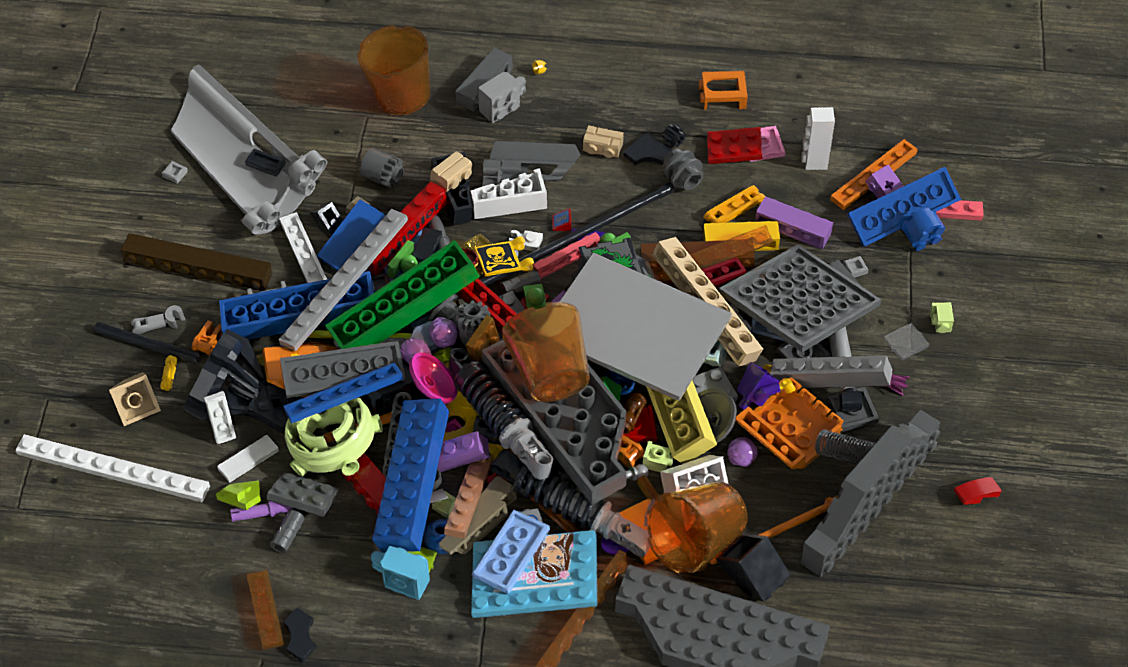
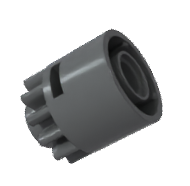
M370 148L362 160L360 174L362 177L391 188L403 176L404 169L403 165H401L403 160L376 148Z
M472 300L470 304L463 303L464 308L458 307L456 318L459 339L465 346L485 316H490L488 306L482 307L481 301L476 304Z

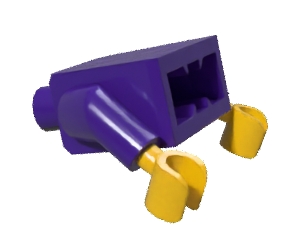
M750 362L737 387V391L743 395L738 406L744 410L747 407H751L753 402L762 406L770 395L779 393L782 389H784L785 393H792L795 391V387L788 378L783 379L781 384H779L780 381L770 374L771 365L765 364L763 367H760Z

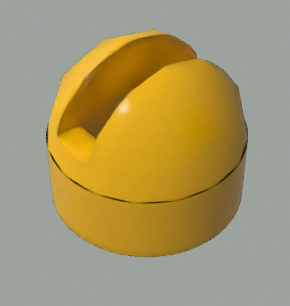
M533 61L532 69L534 74L538 75L546 71L547 68L544 66L546 64L544 61Z

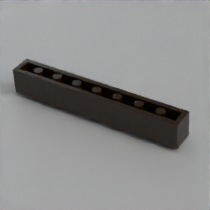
M131 233L128 234L121 248L123 261L129 264L142 265L147 268L152 267L166 272L171 271L181 275L213 280L218 283L223 282L237 287L251 288L252 290L265 291L272 276L270 262Z

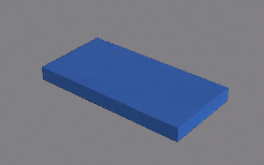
M360 199L317 254V258L338 271L386 215Z

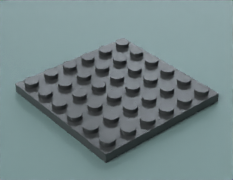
M800 245L790 248L719 288V293L722 297L801 352L881 305L880 298Z

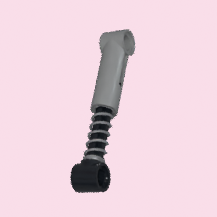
M845 326L828 337L832 357H852ZM855 386L841 387L839 394L840 410H862L861 391H857Z

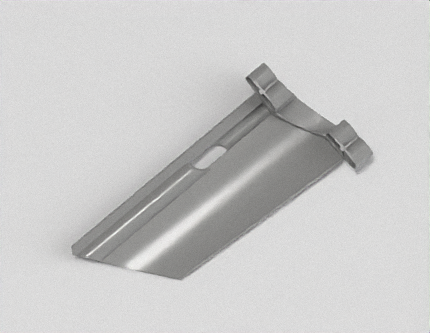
M200 65L194 66L189 74V87L183 106L171 129V133L245 213L241 222L255 235L268 233L281 224L279 218L292 214L304 198L312 194L315 189V181L325 169L327 161L316 150H312L304 156H297ZM254 132H258L271 145L272 155L285 160L286 164L277 177L246 166L245 160L254 148L262 151L253 142L252 135Z

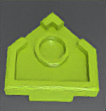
M259 480L230 484L216 493L217 500L248 510L260 502Z

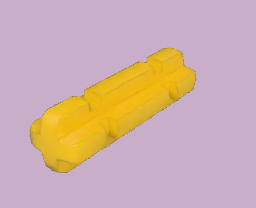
M172 355L166 358V366H164L162 376L163 381H161L160 385L161 389L166 391L172 388V380H174L176 370L175 365H177V357Z

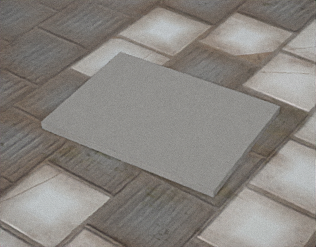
M593 253L539 331L538 337L680 401L731 319L732 313Z

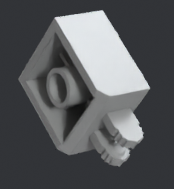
M502 72L479 86V112L491 123H494L508 113L515 111L520 107V96L526 92L525 77L514 78L508 72Z

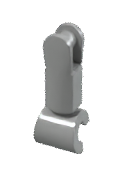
M173 305L166 310L165 316L164 314L133 319L131 321V325L134 327L132 332L142 334L150 330L166 327V323L171 328L178 329L175 319L183 321L185 317L182 309L179 306Z

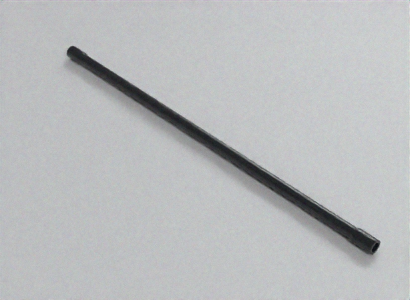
M669 182L655 191L518 260L521 262L526 258H532L533 261H536L657 199L675 191L674 186ZM513 272L484 276L479 280L487 286ZM426 312L410 324L428 316L429 314Z

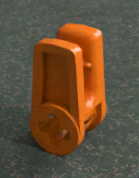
M208 320L194 338L192 350L195 352H205L210 356L223 335L221 324H218L214 330L213 322Z
M623 435L618 460L630 468L635 465L639 458L644 457L645 450L640 444Z

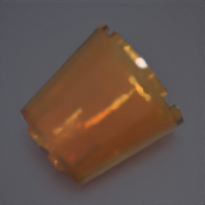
M395 25L386 26L369 34L360 44L357 59L380 106L385 111L397 115L413 113L422 108L428 102L431 94L429 49L425 35L418 29L406 25L405 28H395Z
M564 302L546 303L544 308L534 310V307L518 313L504 325L502 329L503 340L533 399L541 402L562 400L577 394L588 385L590 375L581 317L577 307Z
M712 481L661 494L649 503L644 517V526H647L649 534L647 540L653 553L666 567L678 573H693L704 567L744 532L747 525V510L742 497L732 486L722 481Z

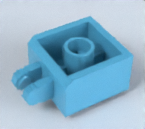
M389 546L386 553L374 551L371 554L372 567L382 572L385 588L420 600L430 581L428 560L421 555L408 553L400 547Z

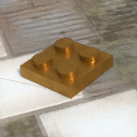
M485 316L466 344L469 356L474 362H482V350L499 342L498 332L492 317Z

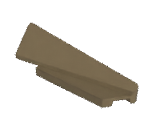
M496 476L480 495L465 539L446 535L439 543L440 547L449 554H453V552L466 554L473 548V542H480L509 516L507 506L517 499L516 493L513 491V485Z

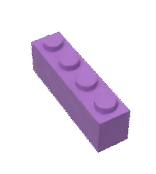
M764 197L756 211L755 222L778 221L779 233L823 249L828 241L833 222L827 219L820 218L768 197Z

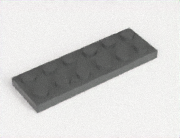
M398 341L280 358L286 398L316 394L394 362L403 375V380L400 381L405 380Z

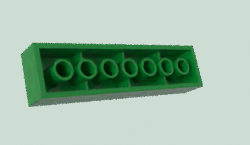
M454 240L325 326L340 349L379 344L480 276L474 264L456 240Z

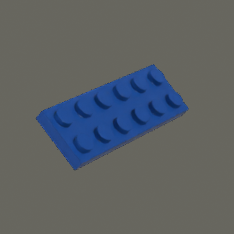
M946 167L853 210L847 213L862 247L900 230L906 219L908 222L912 219L911 215L924 208H930V210L933 209L937 212L960 201L961 198Z

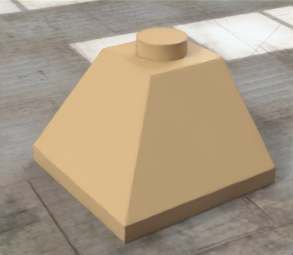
M143 372L127 378L109 389L124 426L161 411L149 380Z

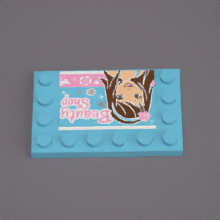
M595 530L546 535L509 594L473 578V618L597 606ZM494 540L473 542V572Z

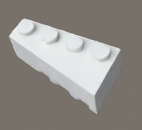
M833 107L811 108L810 114L807 115V126L802 142L803 152L801 155L802 163H805L806 170H827L835 123Z
M540 168L534 170V173L529 175L523 173L519 175V178L502 180L498 185L490 184L471 190L472 210L475 219L547 209V192Z

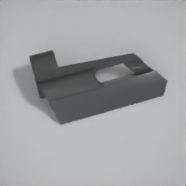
M495 141L490 158L484 159L483 186L490 184L498 185L502 180H513L519 178V175L523 173L529 175L530 173L527 172V169L532 163L559 164L551 174L541 175L543 181L561 180L578 159L580 153L575 144Z

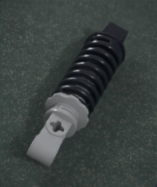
M453 349L450 353L448 369L455 376L454 387L461 392L478 413L479 417L488 425L496 438L499 439L503 448H511L513 453L519 456L520 460L532 472L534 477L538 479L548 478L553 457L537 439L536 434L533 432L534 426L531 420L517 408L515 402L511 401L510 396L495 381L493 375L489 374L483 362H474L464 349Z
M505 449L500 451L490 465L491 470L495 474L514 483V492L521 493L528 499L534 497L535 503H543L546 509L552 508L554 514H561L565 520L571 519L573 525L580 524L581 529L584 531L595 530L596 534H602L605 539L613 540L639 557H644L655 542V537L651 532L621 517L620 513L612 512L611 502L600 500L598 503L591 505L584 494L578 492L579 488L576 484L572 488L569 487L570 480L565 479L562 483L558 484L561 479L560 474H555L552 480H550L552 470H550L548 478L538 479L532 475V472L519 457Z

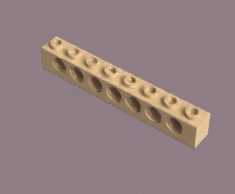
M676 237L659 241L652 255L680 291L732 313V317L719 336L718 341L738 367L755 362L763 350L762 346Z

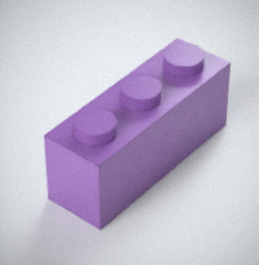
M476 431L444 441L437 469L443 472L489 458L488 439Z

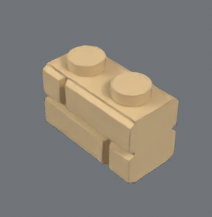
M588 126L583 140V151L589 154L604 155L608 158H618L623 145V132Z
M456 151L431 170L430 181L445 189V193L451 188L455 189L460 181L470 177L472 162Z

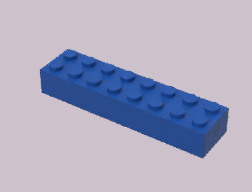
M370 271L362 273L318 326L328 324L375 293ZM331 279L219 300L222 332L225 333L229 329L248 340L285 333Z
M441 398L406 400L403 402L372 539L382 553H386L389 546L403 548L406 552L420 551L449 410Z

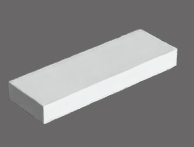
M224 392L204 397L216 443L220 444L235 439L236 436Z
M265 435L217 467L230 483L279 452V449L269 436Z

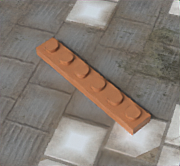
M493 455L469 464L445 526L444 535L465 539L489 474Z

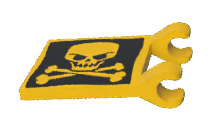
M522 236L507 242L475 247V252L479 256V262L485 277L519 270L527 272L533 270L534 261L532 258H526L519 262L515 250H523L525 247L523 244L525 240Z

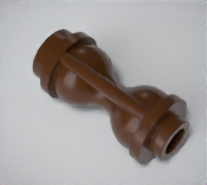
M630 393L623 407L627 410L623 434H629V432L633 431L635 423L647 403L644 396L640 393Z

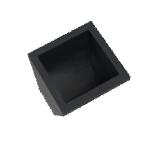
M742 533L716 558L717 563L751 600L763 602L768 600L777 588L783 586L785 580L791 576L767 536Z

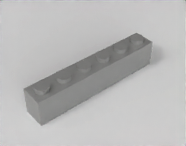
M886 355L774 359L770 374L779 381L783 378L789 379L792 377L802 385L801 388L890 386L892 367Z

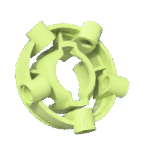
M358 397L339 406L327 409L325 413H318L301 421L291 423L288 418L285 426V440L288 450L294 459L290 463L292 469L301 477L308 471L331 472L341 469L345 475L356 473L359 469L357 459L367 450L374 434L383 432L379 415L372 416L366 404ZM354 406L357 407V409H356V416H357V423H358L357 429L355 428V427H356V425H355V419H354L353 413H352V411H351ZM331 424H341L339 428L332 432L337 442V445L334 447H329L323 436L316 437L313 434L317 427L323 429ZM295 437H300L302 443L310 450H312V452H309L308 449L303 447L298 442L294 444Z

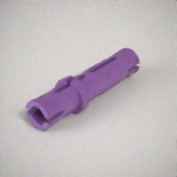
M268 501L266 504L254 505L248 510L241 508L230 509L231 520L234 522L269 515L275 517V514L286 513L289 510H293V507Z

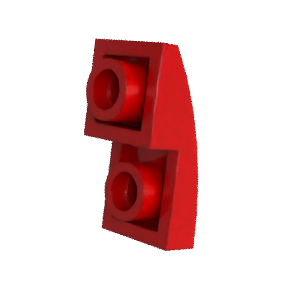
M987 477L955 487L954 492L965 505L980 504L982 498L999 497L1002 490L992 477Z

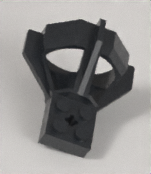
M227 329L212 350L182 410L201 421H208L210 418L204 397L223 391L230 416L249 415L283 433L288 420L283 406L298 401L302 397L286 398L285 389L267 382V378L248 339ZM238 358L244 363L242 368L236 363ZM230 376L233 379L228 387L225 386V383ZM276 402L279 406L275 408L273 403Z

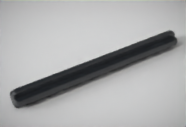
M97 322L94 326L95 333L168 356L172 355L197 364L200 360V354L101 322Z

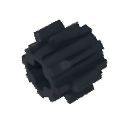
M670 124L662 132V138L665 139L663 142L668 146L679 147L685 140L684 129L678 125Z

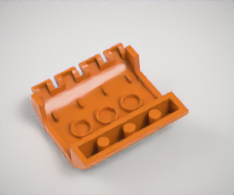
M790 377L789 379L795 387L794 392L785 393L784 389H782L781 392L773 394L762 406H758L755 410L747 407L736 416L735 421L791 469H804L820 456L815 450L818 434L822 430H829L840 434L843 430L841 425L844 420L834 412L827 416L831 409L820 400H817L813 405L816 397L805 388L798 392L802 385ZM822 438L821 445H820L821 452H822V442H823V438Z

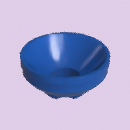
M436 519L430 522L424 530L423 539L426 547L437 551L439 554L448 553L439 545L446 535L438 534L435 530L441 526L445 527L448 519Z

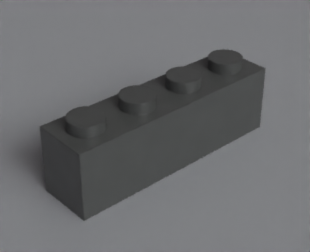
M494 47L456 90V103L475 111L479 106L478 87L502 72L510 73L513 69L512 55Z

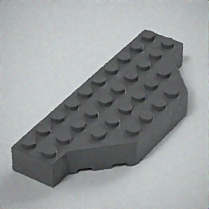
M516 333L482 350V362L486 365L489 373L493 375L495 381L510 396L511 401L515 402L517 408L531 420L535 433L591 505L626 486L627 472L617 461L625 429L626 410L582 356L573 354L572 357L562 355V352L545 350L543 352L534 350L533 347L525 346Z
M920 410L906 425L898 424L897 427L893 425L845 478L838 498L834 497L827 509L828 513L824 518V522L821 521L817 529L804 542L801 564L819 577L825 572L831 571L835 564L834 561L837 558L841 559L849 544L853 545L858 538L857 534L860 531L866 530L870 523L869 520L872 517L876 518L882 505H887L890 502L894 491L901 489L906 477L910 478L915 471V467L924 462L926 454L936 448L938 443L936 439L940 434V421Z
M628 565L615 601V612L635 617L645 632L644 635L651 647L657 653L660 663L666 667H819L830 625L632 565Z

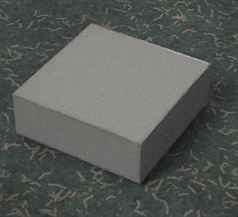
M172 161L162 172V177L178 184L188 170L186 167Z
M861 256L843 261V265L854 278L868 274V268Z

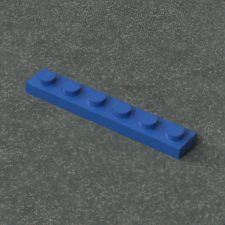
M394 362L283 407L291 423H294L403 380V375Z

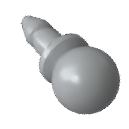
M643 464L630 467L626 471V479L630 478L632 481H635L643 475L647 477L649 470Z

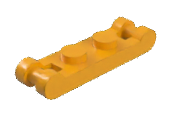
M752 185L707 211L704 219L711 223H727L756 205H760L766 196L759 193L758 189Z

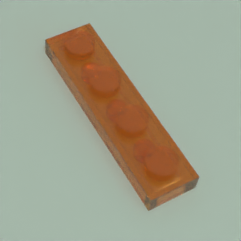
M263 570L247 574L263 650L284 645L268 571Z

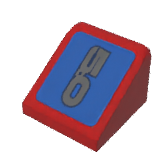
M566 209L552 215L553 231H571V209Z

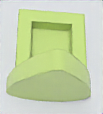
M444 491L448 498L434 502L432 509L449 519L456 498Z

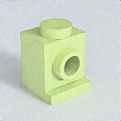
M951 302L932 303L929 315L932 325H935L936 332H951L954 322Z
M648 441L643 457V465L650 470L658 472L667 470L668 466L672 467L674 458L671 455L670 449L654 445L651 441Z

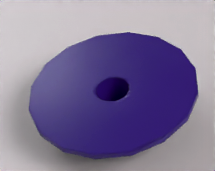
M603 537L601 540V547L609 554L621 555L629 551L611 539Z

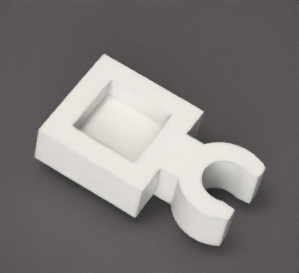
M516 230L511 231V237L517 238L522 236L525 243L523 244L525 247L523 250L536 251L540 248L543 233L525 230L524 234H520Z

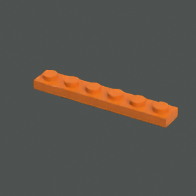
M905 139L833 193L830 200L845 210L870 190L865 181L873 173L886 165H889L894 172L916 155L918 149Z

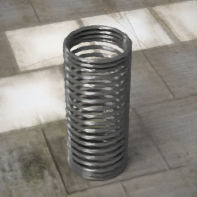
M822 430L817 436L815 450L818 455L858 465L876 443L844 434L841 435L829 430ZM822 438H823V442H822V452H821L820 445H821V441H822Z

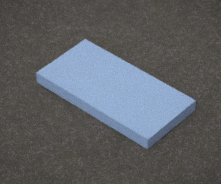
M513 510L475 568L472 577L509 594L550 530L549 525Z

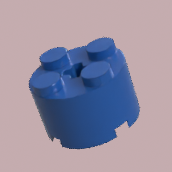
M924 208L911 215L912 219L909 222L906 219L901 226L902 231L916 251L924 249L929 243L937 244L942 239L941 235L945 230L942 221L933 209L930 210V208Z

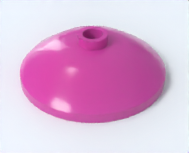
M424 352L416 353L410 359L409 369L411 377L422 394L429 399L441 398L444 404L452 402L457 397L458 390L454 387V377L440 360Z

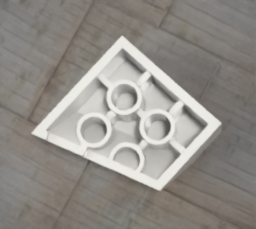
M708 455L660 472L667 507L684 532L689 530L693 523L700 521L709 510L716 508L730 496L724 460L721 456Z

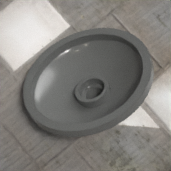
M711 388L698 393L716 443H718L729 434L734 426L736 405L733 398L727 392Z

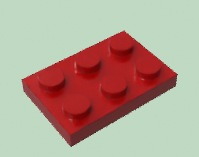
M761 127L707 132L709 164L763 159Z

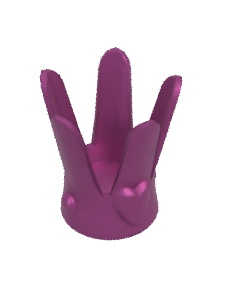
M892 374L890 386L886 387H890L903 396V391L900 387L907 388L908 385L904 382L910 377Z

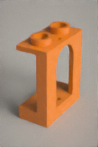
M744 71L702 72V79H699L698 87L699 90H702L700 92V103H703L704 110H707V102L736 101L739 103V109H746L747 89ZM736 79L737 91H711L707 88L706 84L712 80Z

